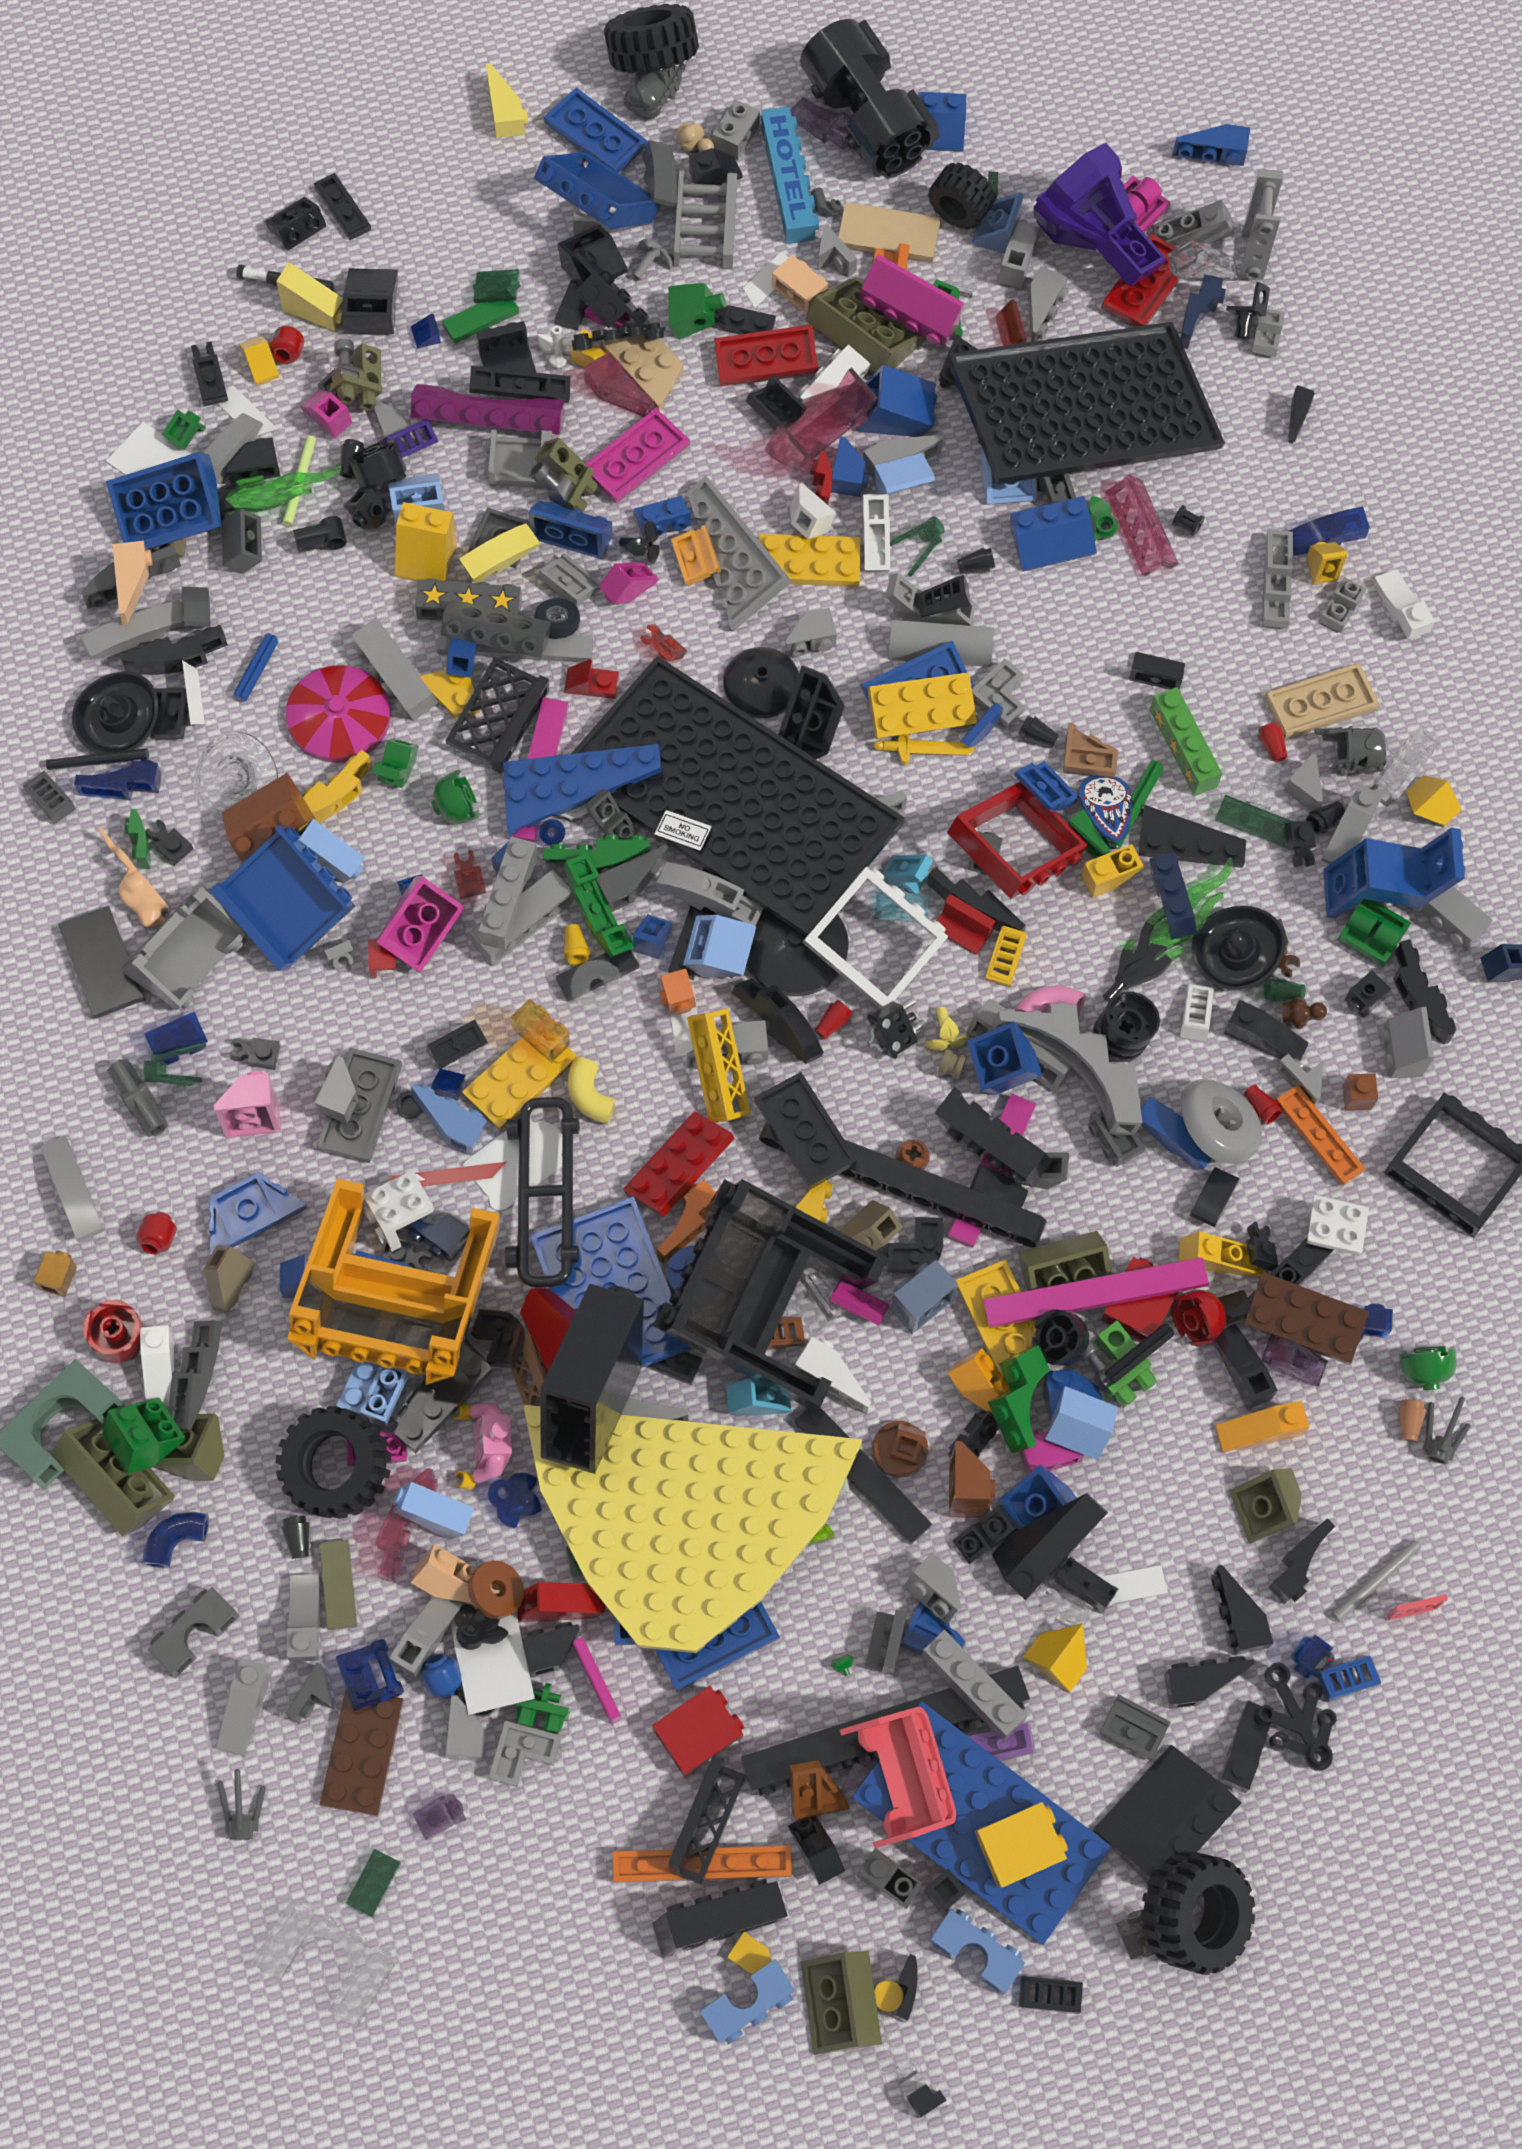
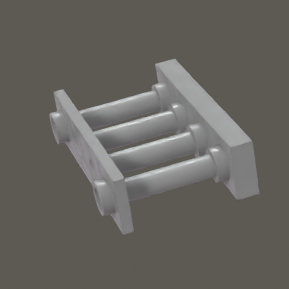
M1258 169L1242 228V237H1247L1249 240L1239 273L1240 278H1248L1250 280L1264 279L1281 216H1273V212L1283 181V171Z
M679 171L675 242L670 241L669 256L674 257V267H679L680 255L718 256V259H723V269H733L737 173H728L727 183H722V185L685 184L684 171ZM683 195H722V198H726V203H721V205L683 204ZM682 214L719 215L721 218H725V224L720 223V226L682 224ZM681 234L719 236V238L724 239V244H719V246L680 244Z

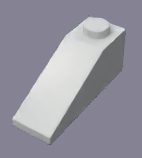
M169 1325L143 1327L140 1330L145 1398L146 1401L160 1398L168 1410L172 1373H175L174 1334Z
M812 1337L796 1362L794 1370L812 1380L824 1377L832 1381L828 1390L829 1393L867 1414L870 1410L871 1401L838 1352L833 1349L834 1346L825 1339L819 1338L817 1340Z

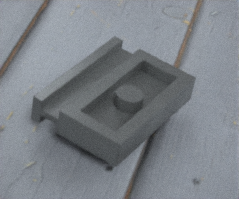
M1118 1694L1099 1734L1152 1761L1171 1722Z

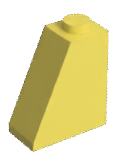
M287 263L276 281L282 310L335 332L338 326L343 324L341 316L343 298L293 264Z

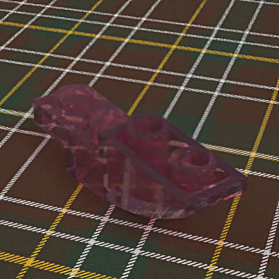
M427 1468L412 1481L436 1492L438 1479H435L433 1469ZM395 1503L389 1510L375 1542L378 1549L385 1551L378 1575L381 1580L392 1582L394 1575H399L403 1559L399 1558L402 1547L406 1548L408 1546L411 1535L408 1527L420 1529V1525L394 1512L397 1505Z

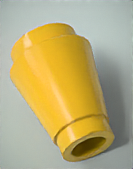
M577 924L566 926L564 929V958L570 965H581L588 961L590 950L580 926Z

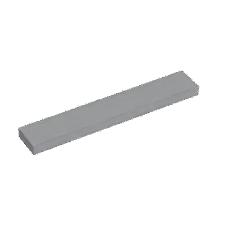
M439 626L437 653L448 654L451 637L442 636V626ZM570 635L566 638H549L542 658L477 644L476 656L584 662L592 659L593 636Z

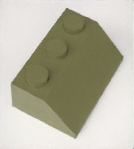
M1098 1231L1018 1252L1022 1277L1027 1291L1112 1275L1108 1247Z
M869 1951L843 1952L802 1961L801 1966L814 2055L882 2044Z

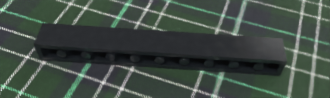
M1018 1665L989 1675L1022 1710L1025 1709L1024 1704L1028 1703L1030 1697ZM948 1688L742 1756L741 1763L751 1794L758 1793L759 1797L775 1793V1787L786 1784L787 1788L791 1787L790 1765L819 1760L827 1773L831 1774L832 1768L842 1765L843 1769H848L860 1764L859 1759L870 1756L871 1760L878 1759L877 1751L868 1752L860 1745L857 1731L841 1736L840 1729L915 1708L920 1701L924 1702L960 1731L969 1728L970 1722L979 1719L981 1723L985 1722L952 1688Z

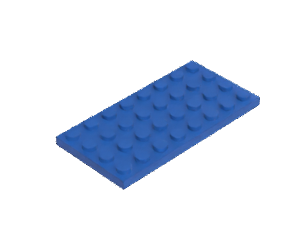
M920 1701L917 1707L923 1708L929 1717L956 1808V1820L951 1825L907 1839L906 1841L944 1870L949 1869L959 1882L1041 1945H1044L1112 1846L932 1708ZM878 1760L851 1798L880 1821L884 1822L886 1813L894 1808L880 1760ZM1043 1802L1044 1806H1049L1054 1814L1056 1822L1052 1825L1056 1834H1061L1066 1842L1068 1851L1064 1853L1067 1859L1003 1888H998L974 1830L1033 1806V1804Z

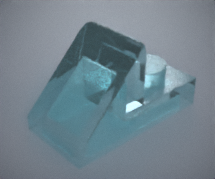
M904 885L897 886L904 893ZM877 892L874 919L915 922L883 893ZM904 893L905 896L903 898L910 904L915 902L926 912L924 916L928 919L930 895Z

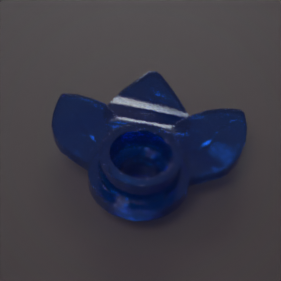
M515 1473L508 1480L499 1479L489 1486L487 1492L488 1499L496 1507L497 1517L504 1525L516 1528L520 1516H532L541 1512V1503L538 1497L531 1491L537 1483V1478L533 1475ZM499 1489L506 1490V1498H501L498 1495Z

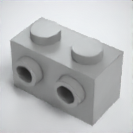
M734 99L731 106L724 109L719 125H714L711 131L710 138H712L714 143V149L732 155L738 161L760 126V110Z

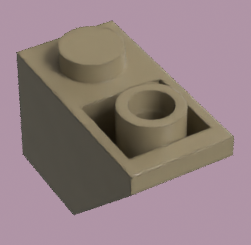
M217 1245L204 1268L211 1307L215 1310L230 1311L236 1305L239 1299L238 1294L243 1285L251 1278L252 1269L255 1265L254 1261L231 1246Z

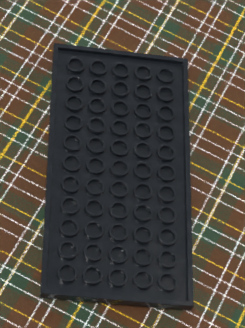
M656 656L571 753L659 744L662 772L635 784L628 783L617 788L616 792L611 793L620 811L627 813L628 817L653 834H655L666 810L712 826L700 851L672 840L658 837L715 876L744 889L743 894L806 937L863 869L873 862L905 823V817L659 656Z

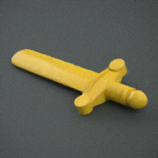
M909 734L899 736L898 741L877 740L873 744V747L879 751H897L902 765L909 764L910 753L970 755L974 752V747L970 748L963 742L909 740Z

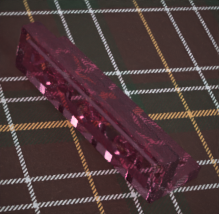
M1128 475L1108 489L1106 493L1141 574L1147 576L1161 566L1172 569L1178 565V560L1143 480ZM1125 488L1127 491L1124 503H1120L1116 494ZM1129 508L1134 509L1136 512L1133 524H1129L1126 520ZM1138 529L1144 530L1145 533L1142 545L1137 544L1135 540ZM1147 550L1153 551L1156 558L1148 566H1146L1144 561Z

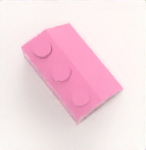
M252 1071L247 1075L240 1076L214 1104L215 1113L226 1138L281 1132L279 1101L268 1073Z

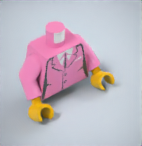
M495 1403L462 1404L459 1407L458 1417H452L453 1420L468 1421L473 1417L475 1470L473 1474L464 1471H458L455 1474V1477L462 1479V1482L456 1485L458 1488L472 1490L476 1482L482 1483L500 1476L511 1457L510 1415H502V1410Z

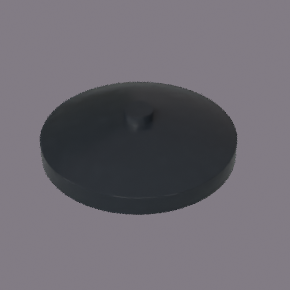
M763 908L756 924L748 956L750 961L746 966L757 982L765 988L775 985L786 996H806L825 989L840 975L802 943L806 936ZM837 914L818 938L846 961L849 947L848 934L843 921Z

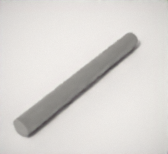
M1412 1540L1332 1613L1334 1619L1338 1622L1344 1619L1421 1549L1420 1544L1416 1540Z

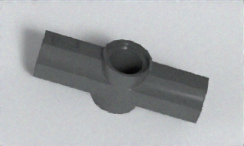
M119 1059L112 1063L107 1072L120 1091L119 1095L131 1115H135L148 1138L164 1132L169 1125L155 1104L156 1100L144 1081L140 1080L128 1059Z

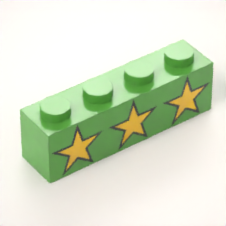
M1178 687L1155 695L1150 712L1193 795L1196 796L1217 788L1223 773Z

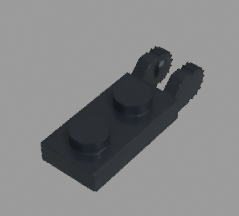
M212 341L206 342V350L209 354L206 357L200 358L199 348L196 345L191 346L194 357L192 361L204 406L228 401L218 357L214 353Z

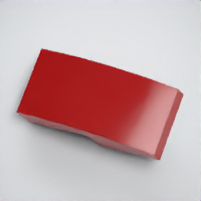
M820 451L819 459H813L810 474L814 475L812 485L817 486L815 495L828 505L832 488V473L826 452Z

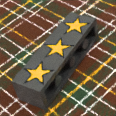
M434 578L418 579L415 603L417 619L442 621L443 612L450 599L521 614V587L512 584L491 585L486 582L465 583L460 580L450 582L439 581Z

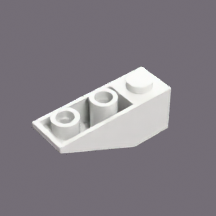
M849 345L843 351L838 349L830 359L832 363L827 368L821 367L814 376L816 380L811 385L807 383L798 394L800 396L799 400L805 406L851 391L867 374L870 363Z

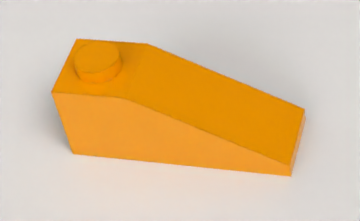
M1301 1400L1273 1406L1215 1425L1222 1453L1303 1436L1309 1429V1424Z

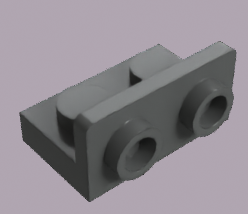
M896 1610L894 1615L877 1612L865 1663L866 1669L893 1675L907 1612Z

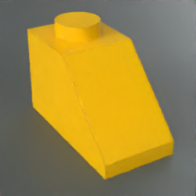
M1318 542L1310 546L1306 561L1313 585L1338 581L1347 558V551L1336 542Z

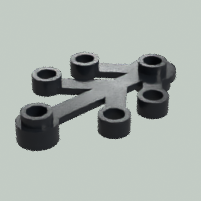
M660 322L645 324L646 329H642V326L616 327V330L592 331V337L590 338L588 333L573 335L574 340H571L573 351L593 348L592 341H607L644 335L645 340L664 338L666 327H660Z
M1279 1662L1272 1664L1265 1670V1681L1269 1686L1277 1690L1290 1717L1274 1711L1269 1705H1263L1256 1710L1255 1718L1260 1724L1266 1725L1271 1722L1300 1734L1304 1744L1289 1739L1287 1734L1279 1731L1270 1737L1269 1745L1275 1751L1285 1749L1304 1757L1305 1763L1312 1770L1323 1771L1331 1765L1333 1760V1753L1328 1746L1332 1726L1337 1721L1336 1714L1330 1709H1325L1317 1715L1316 1719L1320 1728L1317 1738H1315L1311 1726L1318 1699L1323 1694L1321 1686L1313 1682L1304 1687L1302 1693L1305 1702L1301 1711L1287 1685L1290 1679L1288 1667ZM1272 1673H1275V1674L1278 1675V1678H1279L1278 1681H1275V1680L1272 1678V1675H1271ZM1309 1688L1315 1690L1316 1697L1309 1693ZM1262 1710L1268 1713L1269 1719H1265L1262 1716ZM1324 1714L1329 1716L1330 1723L1324 1721ZM1276 1737L1282 1739V1746H1279L1276 1743ZM1314 1752L1320 1755V1761L1315 1759Z

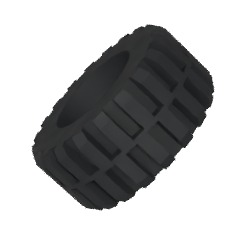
M651 5L650 7L630 10L610 19L604 28L610 64L615 70L623 73H646L647 71L667 69L674 65L682 64L685 60L688 61L692 56H695L699 48L693 12L684 5Z
M328 1406L327 1409L321 1407L312 1409L311 1415L304 1413L297 1418L299 1422L297 1426L291 1424L287 1428L286 1432L289 1436L286 1440L281 1438L278 1447L283 1448L281 1455H276L275 1461L276 1464L281 1465V1470L276 1471L277 1479L284 1483L281 1489L285 1495L291 1497V1502L295 1506L303 1508L305 1512L321 1517H334L338 1519L347 1518L349 1514L357 1515L363 1512L362 1507L373 1505L376 1502L375 1494H382L385 1486L381 1485L384 1478L389 1479L391 1470L386 1469V1463L391 1462V1453L385 1450L389 1444L386 1437L380 1435V1428L376 1424L371 1423L369 1418L359 1413L337 1406ZM333 1436H342L351 1442L355 1451L356 1462L353 1473L342 1486L332 1490L324 1489L314 1479L312 1472L313 1456L317 1448L325 1440Z
M1190 1851L1181 1852L1178 1855L1174 1854L1166 1860L1167 1864L1162 1863L1155 1870L1156 1875L1151 1876L1147 1883L1149 1888L1147 1893L1143 1894L1144 1909L1141 1910V1919L1144 1920V1926H1142L1144 1936L1149 1938L1147 1943L1151 1951L1155 1952L1157 1958L1169 1966L1202 1975L1216 1974L1237 1961L1235 1957L1242 1955L1246 1949L1244 1946L1245 1942L1251 1938L1252 1932H1250L1251 1924L1255 1922V1915L1252 1914L1255 1901L1253 1896H1250L1251 1886L1248 1880H1244L1246 1877L1240 1868L1227 1859ZM1203 1893V1917L1199 1927L1193 1932L1192 1913L1194 1905L1200 1894Z

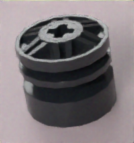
M1134 991L1121 992L1113 996L1094 1023L1092 1032L1106 1035L1109 1059L1117 1062H1130L1142 1054L1159 1030L1161 1021L1159 1011L1146 996Z

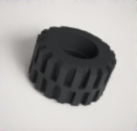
M958 162L957 164L950 163L944 167L929 188L928 193L930 205L934 207V211L943 220L952 226L954 225L957 228H964L966 230L976 228L995 202V192L992 190L993 187L987 181V178L971 166Z

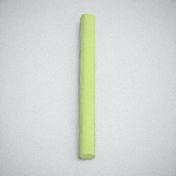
M308 435L305 440L282 522L283 525L291 527L294 521L316 442L314 436Z

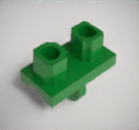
M546 1683L543 1691L533 1688L534 1698L541 1699V1701L528 1700L516 1703L518 1710L517 1724L533 1728L536 1714L547 1716L543 1730L559 1735L564 1721L569 1719V1708L548 1703L549 1701L560 1703L561 1695L551 1693L552 1684Z

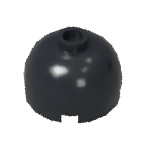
M1052 1309L1044 1313L1034 1326L1037 1330L1035 1337H1032L1033 1347L1039 1345L1046 1362L1051 1365H1072L1078 1362L1088 1349L1090 1335L1087 1326L1079 1316L1069 1311Z

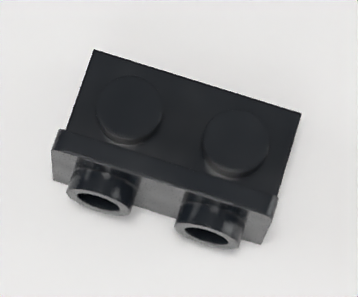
M305 196L265 221L268 230L280 237L286 250L292 249L326 227V222L319 206Z

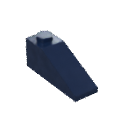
M1500 944L1480 957L1488 982H1511L1522 979V944Z

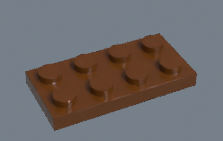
M1262 1272L1243 1326L1350 1365L1369 1311Z
M351 1688L345 1689L320 1806L370 1816H379L404 1703L403 1698Z

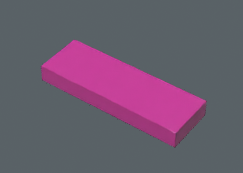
M583 1636L574 1640V1649L609 1722L614 1724L620 1721L621 1715Z

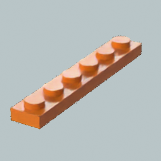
M791 1845L717 1848L704 1880L792 1877ZM674 1849L613 1851V1883L691 1880L669 1872L668 1862ZM708 1851L703 1852L704 1858L706 1857ZM699 1855L688 1858L683 1868L699 1874L703 1865Z

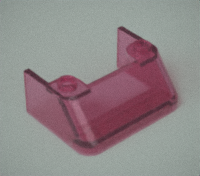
M851 367L846 372L837 389L787 429L783 424H780L768 442L765 451L771 458L797 472L801 469L805 472L814 464L813 459L820 454V451H824L853 426L856 425L859 428L869 419L867 414L878 397Z

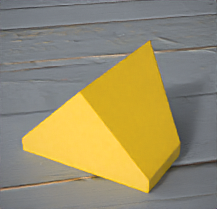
M1423 775L1405 792L1413 814L1437 822L1443 828L1462 810L1447 780Z
M1083 1623L1039 1634L1023 1656V1659L1069 1693L1087 1670Z

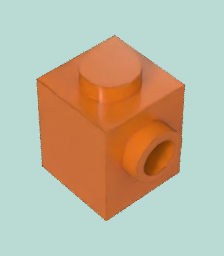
M686 969L660 976L663 990L659 991L660 999L663 1006L668 1005L670 1014H684L696 1007L695 996Z

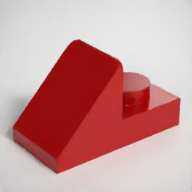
M592 659L581 662L567 669L564 693L615 699L619 671L594 669Z

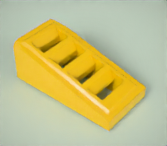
M1006 926L1001 927L985 980L1011 987L1027 933ZM1005 948L1016 953L1014 955L1008 952L1001 951L1000 949ZM997 958L1012 962V965L999 962ZM998 968L1009 972V975L1007 976L993 970Z

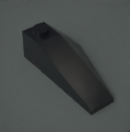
M1085 1493L1011 1533L992 1554L1004 1580L1024 1600H1027L1039 1590L1108 1512L1093 1497Z

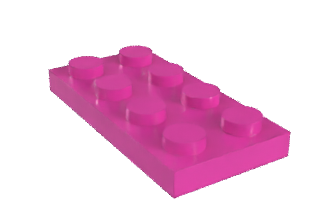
M655 408L586 463V467L589 466L594 470L591 477L598 484V487L617 504L688 447L690 439Z

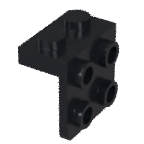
M524 321L511 322L504 326L485 328L482 331L476 332L477 347L483 367L536 372L528 345L527 329Z

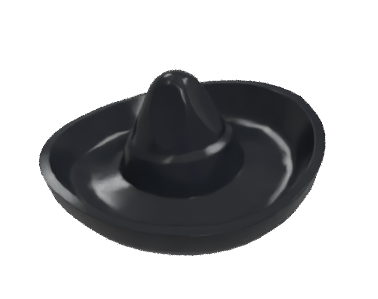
M115 672L97 679L84 689L75 702L72 712V725L77 738L86 748L98 754L139 749L150 738L158 721L159 701L156 691L147 678L134 672Z
M1233 906L1216 911L1200 924L1192 941L1193 960L1199 972L1210 983L1226 991H1245L1264 983L1279 967L1285 950V933L1280 922L1267 911L1252 906Z

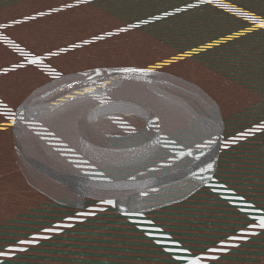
M587 961L580 965L572 976L570 982L571 996L575 1003L585 1011L592 1013L607 1012L614 1008L622 998L624 991L623 977L619 970L607 961ZM594 979H600L604 984V989L600 994H594L590 990V983Z

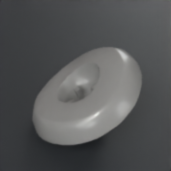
M1199 1079L1184 1088L1181 1095V1111L1187 1130L1197 1146L1209 1157L1222 1163L1238 1164L1250 1159L1261 1142L1262 1130L1259 1117L1247 1099L1233 1088L1215 1080Z

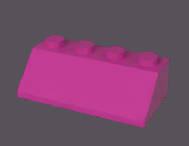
M879 254L876 256L865 279L859 298L868 308H875L881 311L889 320L902 323L910 332L919 333L926 337L931 344L942 347L946 346L958 327L964 302Z

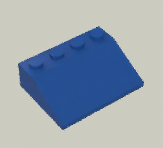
M196 452L106 481L123 543L144 541V545L150 550L221 527L217 480L209 454Z

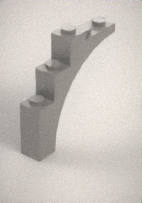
M1057 1002L1050 1004L1045 1013L1039 1010L1020 1012L1013 1009L998 1011L992 1023L993 1029L1015 1021L1027 1040L1054 1052L1082 1076L1098 1100L1109 1134L1135 1135L1142 1124L1136 1066L1125 1064L1124 1062L1109 1063L1106 1035L1094 1032L1080 1033L1077 1005Z

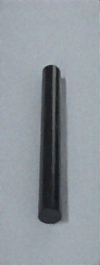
M146 748L47 759L46 767L48 770L149 759V751Z

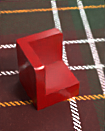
M368 939L371 979L377 978V971L396 969L397 957L377 944V939Z

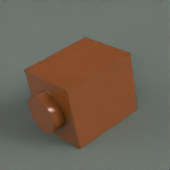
M1348 1074L1342 1085L1345 1111L1372 1110L1378 1100L1376 1074Z

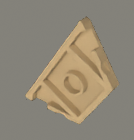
M644 335L600 341V347L608 352V356L655 408L659 411L662 410L667 395L671 394L675 381L679 379L684 370V364L660 338L645 340Z

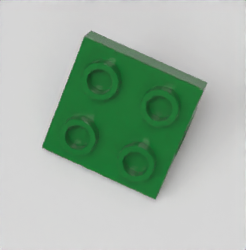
M1363 899L1337 940L1384 967L1410 927L1411 922L1376 901Z

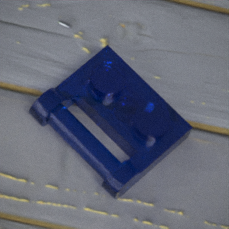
M384 1639L376 1640L369 1646L336 1656V1662L353 1711L396 1698L404 1692L401 1682L396 1679L387 1654L389 1648ZM375 1657L386 1683V1686L378 1689L368 1661Z

